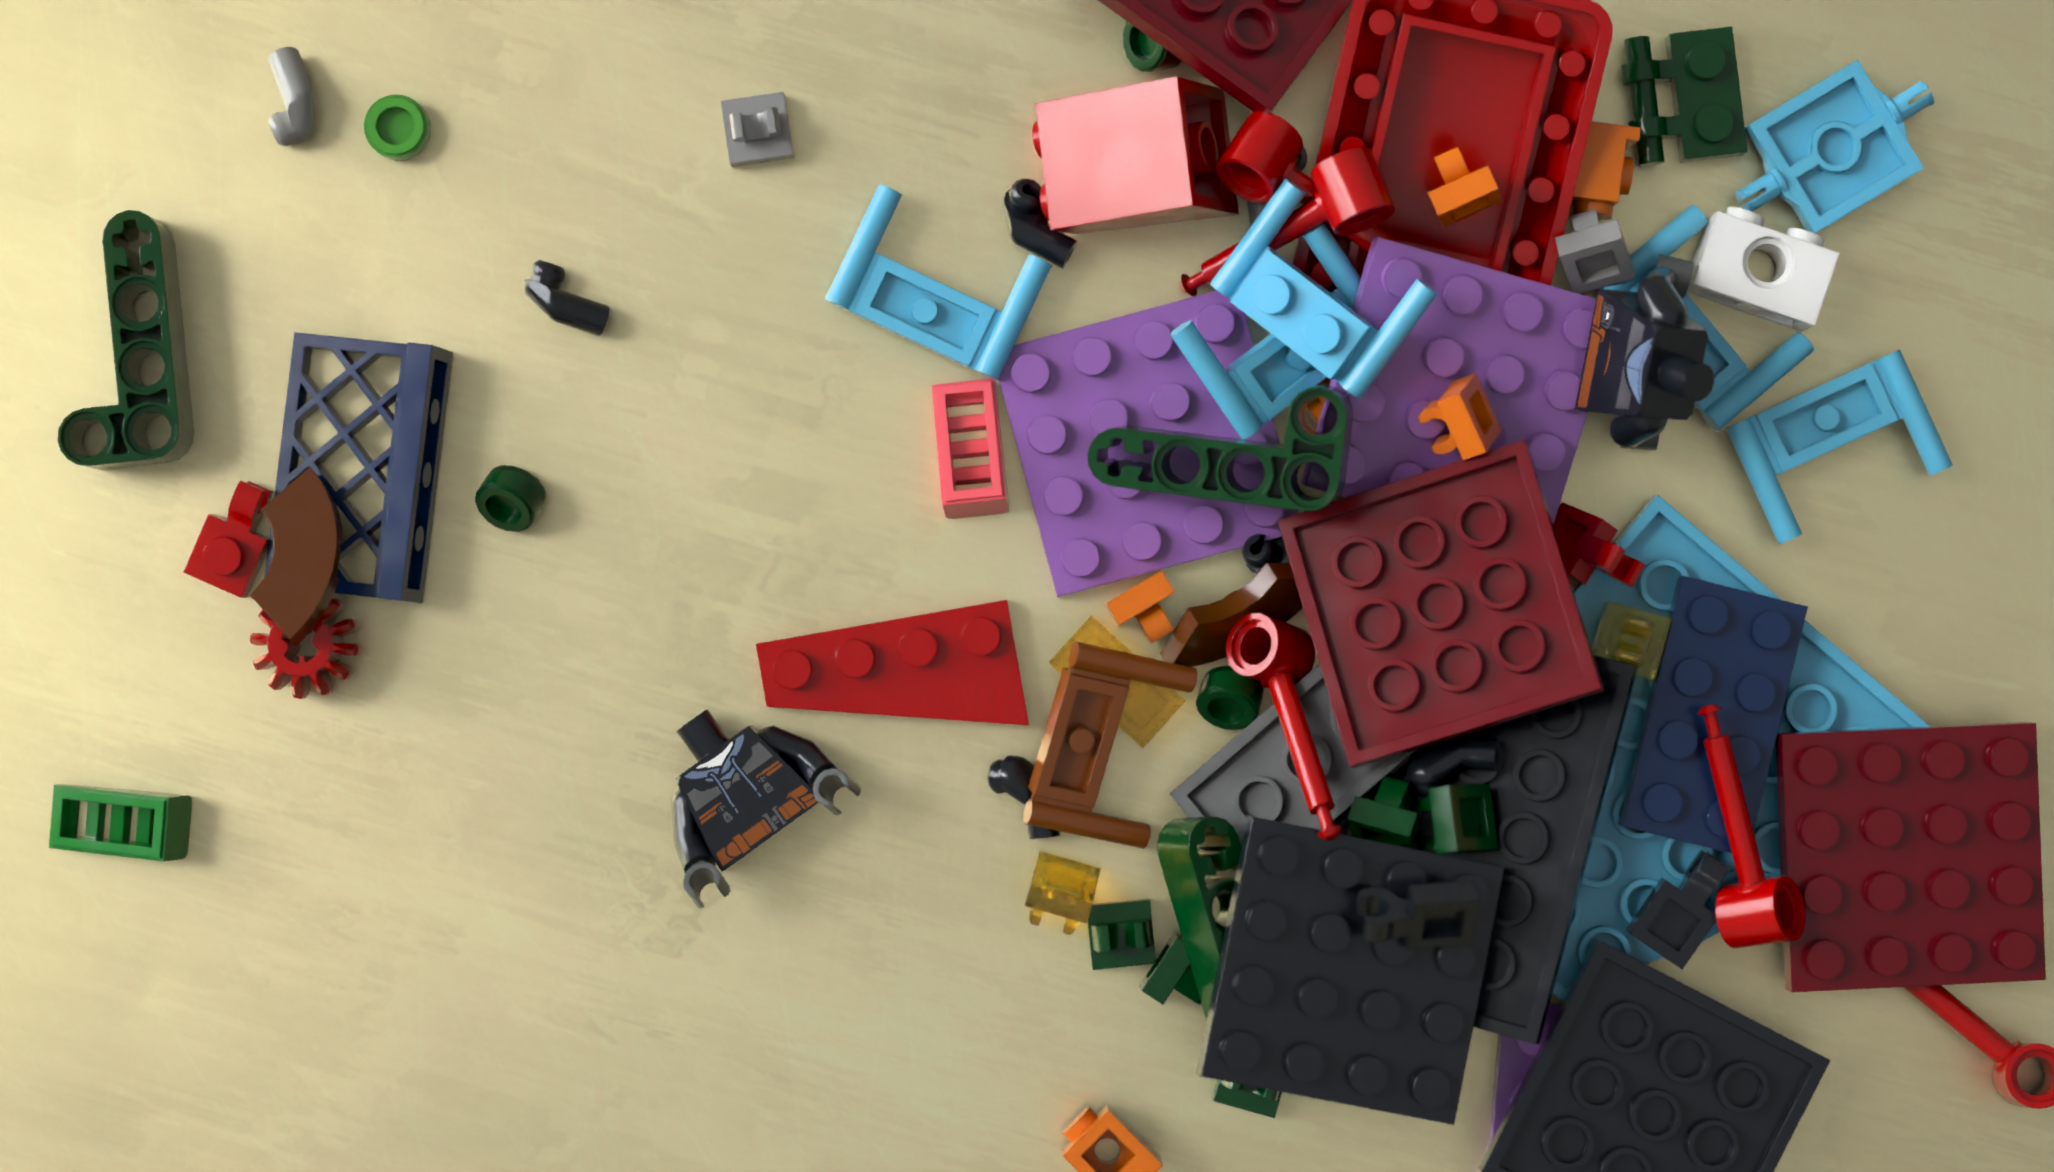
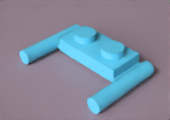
M1285 178L1213 278L1210 285L1224 296L1230 298L1232 304L1329 379L1336 380L1346 391L1361 399L1433 302L1438 292L1417 278L1380 330H1377L1372 324L1269 247L1272 240L1306 194L1302 188Z
M879 184L825 300L962 366L972 368L998 381L1052 265L1043 259L1029 254L1001 312L876 253V249L902 197V194Z
M1690 205L1630 255L1636 278L1599 289L1637 292L1643 279L1651 270L1657 267L1659 254L1670 256L1708 224L1703 212L1695 205ZM1687 293L1682 299L1688 309V317L1706 328L1708 341L1703 364L1708 365L1713 370L1714 386L1705 399L1695 402L1694 408L1697 407L1701 411L1705 422L1715 431L1722 429L1814 351L1813 345L1802 333L1796 332L1750 371Z
M1323 223L1305 233L1302 237L1337 287V289L1330 293L1352 309L1361 277L1326 224ZM1192 320L1182 323L1170 333L1172 339L1241 439L1254 435L1262 428L1264 423L1291 405L1293 399L1300 392L1316 386L1327 377L1272 334L1226 367L1228 371L1226 372Z
M1900 349L1726 428L1778 544L1800 536L1802 531L1776 475L1903 418L1929 476L1953 466Z

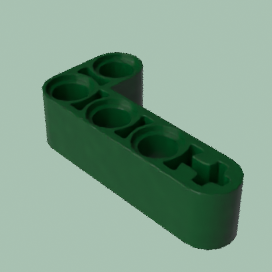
M127 210L117 213L108 221L103 231L102 241L119 405L83 408L73 411L63 419L58 429L57 440L64 456L77 465L94 469L107 470L170 463L179 460L188 453L194 436L174 238L165 224L140 211ZM140 230L150 236V243L141 245L138 255L128 250V242L138 240ZM143 267L155 272V276L143 275ZM153 290L158 298V309L149 320L138 322L134 317L133 303L142 292ZM159 353L165 364L164 373L155 384L145 386L139 375L140 364L149 354ZM164 415L170 423L171 435L164 446L153 450L146 441V428L155 417ZM100 422L106 430L107 442L101 452L97 455L89 456L83 448V434L89 426Z
M1317 385L1300 392L1291 402L1288 411L1284 444L1132 425L1117 426L1099 433L1090 443L1087 453L1088 466L1093 476L1100 482L1113 487L1302 511L1319 510L1336 500L1342 493L1346 481L1353 424V406L1343 391L1331 385ZM1314 397L1328 399L1337 410L1336 425L1328 433L1314 431L1305 420L1304 411L1306 405ZM1123 439L1125 451L1147 454L1154 451L1153 441L1158 443L1151 463H1131L1123 466L1121 472L1118 471V461L1108 458V449L1120 445ZM1178 446L1191 448L1196 452L1200 460V470L1193 481L1179 479L1170 468L1171 454ZM1241 454L1255 456L1264 467L1265 476L1262 484L1257 489L1242 487L1234 477L1233 466L1235 460ZM1314 462L1326 469L1330 484L1327 492L1322 497H1311L1300 490L1297 484V473L1303 463ZM1151 468H1152L1153 478L1148 476V474H1149Z
M1216 816L1173 819L1165 824L1159 833L1157 841L1158 858L1206 1020L1241 851V844L1234 827L1225 819ZM1216 896L1220 905L1217 919H1215L1212 910L1213 901Z

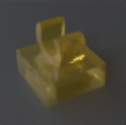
M1607 601L1604 604L1592 648L1593 655L1635 665L1638 667L1636 677L1655 680L1671 618Z
M1039 851L1025 903L1026 907L1031 908L1030 923L1039 926L1043 912L1065 917L1063 933L1071 935L1076 930L1078 921L1087 924L1101 868Z

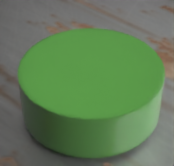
M393 94L380 98L369 108L364 120V132L371 147L380 155L390 160L404 161L417 156L427 146L431 135V124L427 113L416 101L404 95Z

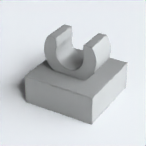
M784 92L721 101L729 161L732 167L794 158Z
M1595 208L1571 215L1574 232L1555 237L1559 258L1572 292L1582 294L1636 278L1632 259L1618 219L1600 224Z

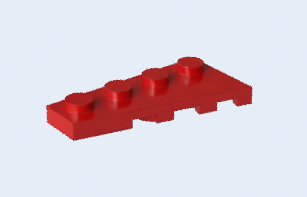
M1007 600L756 644L767 707L1029 725Z

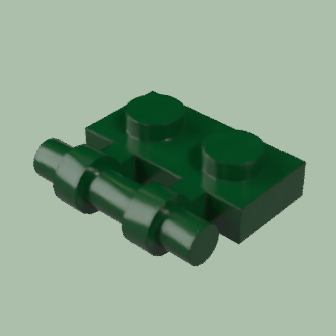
M1732 26L1668 34L1665 37L1667 60H1652L1649 36H1637L1624 40L1627 64L1621 66L1623 86H1630L1634 120L1629 121L1628 126L1641 128L1640 139L1637 142L1640 166L1665 163L1662 140L1677 138L1680 163L1743 156L1748 152ZM1670 82L1674 116H1659L1656 83Z

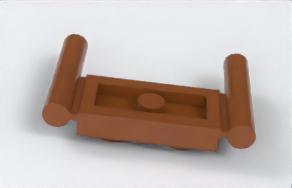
M1077 641L1074 642L1069 654V668L1063 667L1028 786L1032 795L1024 807L1023 823L1132 847L1146 848L1151 834L1149 824L1094 813L1092 809L1095 806L1130 688V681L1133 680L1191 693L1197 682V669Z

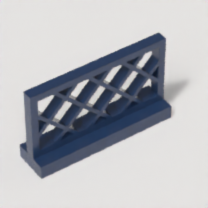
M294 332L274 497L311 467L326 485L336 507L338 506L357 531L341 544L340 560L363 541H365L377 557L374 584L354 582L339 562L336 575L339 581L335 593L416 603L423 602L453 356L452 351L429 344L410 342L403 344ZM312 348L332 350L346 369L321 391L309 376ZM347 352L362 353L364 355L354 363ZM381 356L400 357L401 364L398 384L380 397L362 372ZM354 380L372 405L350 424L346 425L329 403V400ZM306 392H308L312 399L305 404ZM396 401L395 413L393 414L388 407ZM320 408L338 434L313 454L301 438L303 421ZM378 415H381L392 430L391 446L373 461L354 435ZM346 443L365 468L339 489L321 463ZM300 455L304 462L297 467ZM388 465L387 478L381 472V469ZM373 478L385 494L383 510L365 524L347 498L369 479ZM271 527L267 551L265 576L267 575L270 562L274 553L273 535ZM380 528L378 541L373 533Z

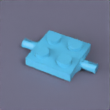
M1857 59L1745 127V131L1762 157L1766 174L1744 188L1735 191L1737 202L1739 203L1754 193L1761 191L1762 194L1741 206L1742 209L1753 212L1780 196L1782 200L1793 208L1805 230L1817 233L1924 168L1907 141L1903 121L1934 104V97L1931 92L1914 103L1908 104L1909 100L1929 89L1923 81H1918L1912 87L1889 99L1888 96L1874 87Z

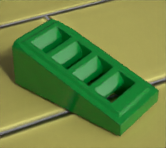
M55 784L53 789L49 848L163 862L184 859L188 853L192 799L189 795ZM80 801L88 802L85 837L77 836ZM106 804H112L109 839L103 838ZM132 807H138L136 841H130Z

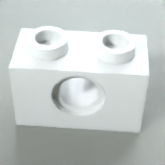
M1728 207L1726 213L1717 211L1708 217V224L1702 229L1691 261L1693 262V273L1687 293L1800 332L1815 326L1840 253L1824 248L1825 239L1815 233L1798 228H1788L1787 233L1783 234L1763 227L1764 217L1742 208ZM1753 250L1764 251L1773 258L1776 271L1771 282L1760 281L1751 274L1748 267V259Z

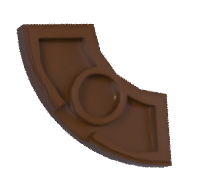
M311 467L305 470L261 509L272 528L274 553L267 575L250 595L295 646L312 631L331 602L339 581L336 575L340 560L341 541H344L342 524L334 499L326 485Z
M1266 563L1250 582L1241 589L1230 593L1224 599L1207 605L1189 607L1160 652L1164 661L1194 667L1227 657L1226 642L1232 627L1245 615L1251 613H1261L1283 622L1290 620L1303 608L1290 563Z

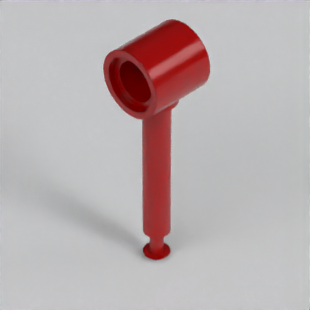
M1260 111L1250 113L1216 164V172L1221 182L1231 192L1245 200L1264 203L1271 199L1284 179L1287 178L1306 192L1300 201L1301 204L1304 205L1315 199V191L1317 189L1313 179L1295 167L1296 159L1303 150V141L1297 130L1286 120L1273 113L1268 114ZM1377 226L1359 233L1345 235L1367 252H1369L1373 235L1397 242Z
M1368 147L1352 148L1337 153L1316 165L1311 171V177L1317 189L1315 191V199L1293 211L1269 247L1276 251L1326 221L1330 222L1335 235L1345 236L1370 229L1389 218L1394 213L1395 207L1372 150ZM1238 243L1201 264L1202 271L1192 277L1182 274L1180 282L1182 291L1195 297L1197 295L1196 288L1207 282L1211 283Z
M1261 613L1245 615L1232 627L1226 642L1228 663L1238 674L1258 680L1264 688L1270 689L1309 812L1312 815H1318L1322 830L1318 832L1317 836L1327 841L1334 840L1342 831V827L1334 825L1330 813L1335 804L1296 688V684L1311 672L1315 662L1313 640L1307 631Z
M1715 704L1702 706L1697 715H1704L1709 737L1703 739L1739 880L1738 883L1723 885L1717 894L1715 913L1720 934L1726 944L1735 949L1797 941L1802 936L1805 927V906L1800 889L1794 880L1788 876L1772 878V876L1764 875L1728 733L1722 734L1716 711L1722 708Z
M1941 985L1903 987L1994 1061L1992 1069L1993 1083L1998 1094L2005 1101L2015 1106L2036 1109L2048 1108L2054 1105L2053 1047L2038 1043H2021L2019 1040L2011 1043ZM2030 1057L2038 1060L2045 1071V1080L2042 1087L2033 1094L2025 1092L2017 1080V1071L2020 1064Z

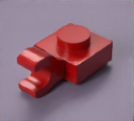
M240 481L232 496L227 519L215 514H208L183 573L240 598H247L268 551L269 538L255 531L263 515L261 509L269 503L273 491L251 481L247 483Z
M1562 502L1560 504L1553 526L1569 578L1586 585L1593 571L1597 569L1616 581L1633 587L1645 564L1625 555L1624 552L1626 550L1611 542L1618 530L1602 518Z

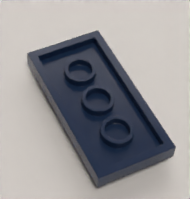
M1678 576L1618 822L1619 826L1732 853L1703 739L1709 737L1704 715H1697L1702 706L1715 704L1722 708L1716 711L1722 734H1729L1754 831L1808 606L1686 576Z

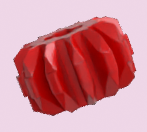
M331 599L320 621L312 629L316 633L311 641L312 645L318 649L316 655H301L300 659L297 654L301 649V645L295 646L264 610L259 613V618L271 628L269 634L252 633L250 635V643L257 646H268L269 653L257 657L253 661V665L256 670L277 667L270 677L269 687L273 690H281L292 679L291 691L293 697L305 699L310 692L311 683H313L320 695L333 693V683L329 672L343 680H349L352 677L353 671L340 659L342 655H361L362 646L355 643H344L343 636L353 633L359 628L356 619H346L335 623L343 608V603L340 600Z

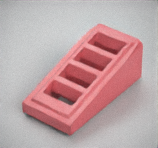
M990 378L932 385L942 506L946 518L957 519L1007 513L1009 506L995 380ZM984 404L985 407L984 414L948 416L949 407ZM987 430V438L951 442L950 434ZM989 456L990 464L954 468V459ZM992 483V487L956 491L957 485Z

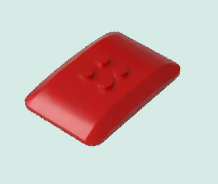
M1353 0L1314 167L1323 160L1342 151L1358 147H1368L1372 150L1395 207L1394 213L1389 218L1376 225L1378 228L1402 244L1551 285L1559 255L1555 237L1564 235L1612 41L1613 25L1609 14L1600 4L1591 0ZM1458 147L1469 173L1489 166L1503 202L1443 228L1428 195V192L1445 185L1434 157ZM1325 222L1361 277L1368 252L1347 236L1335 235L1331 225ZM1302 236L1298 237L1292 264L1328 292H1333L1337 287Z

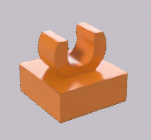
M1458 147L1434 157L1445 185L1428 192V195L1443 228L1503 202L1489 166L1469 173Z
M1476 373L1453 381L1439 399L1428 403L1418 416L1420 423L1429 422L1432 419H1441L1446 422L1450 434L1437 438L1431 448L1435 454H1446L1457 447L1463 460L1486 453L1502 431Z
M1162 570L1105 604L1117 626L1135 616L1150 643L1157 641L1174 630L1158 604L1159 601L1174 593Z

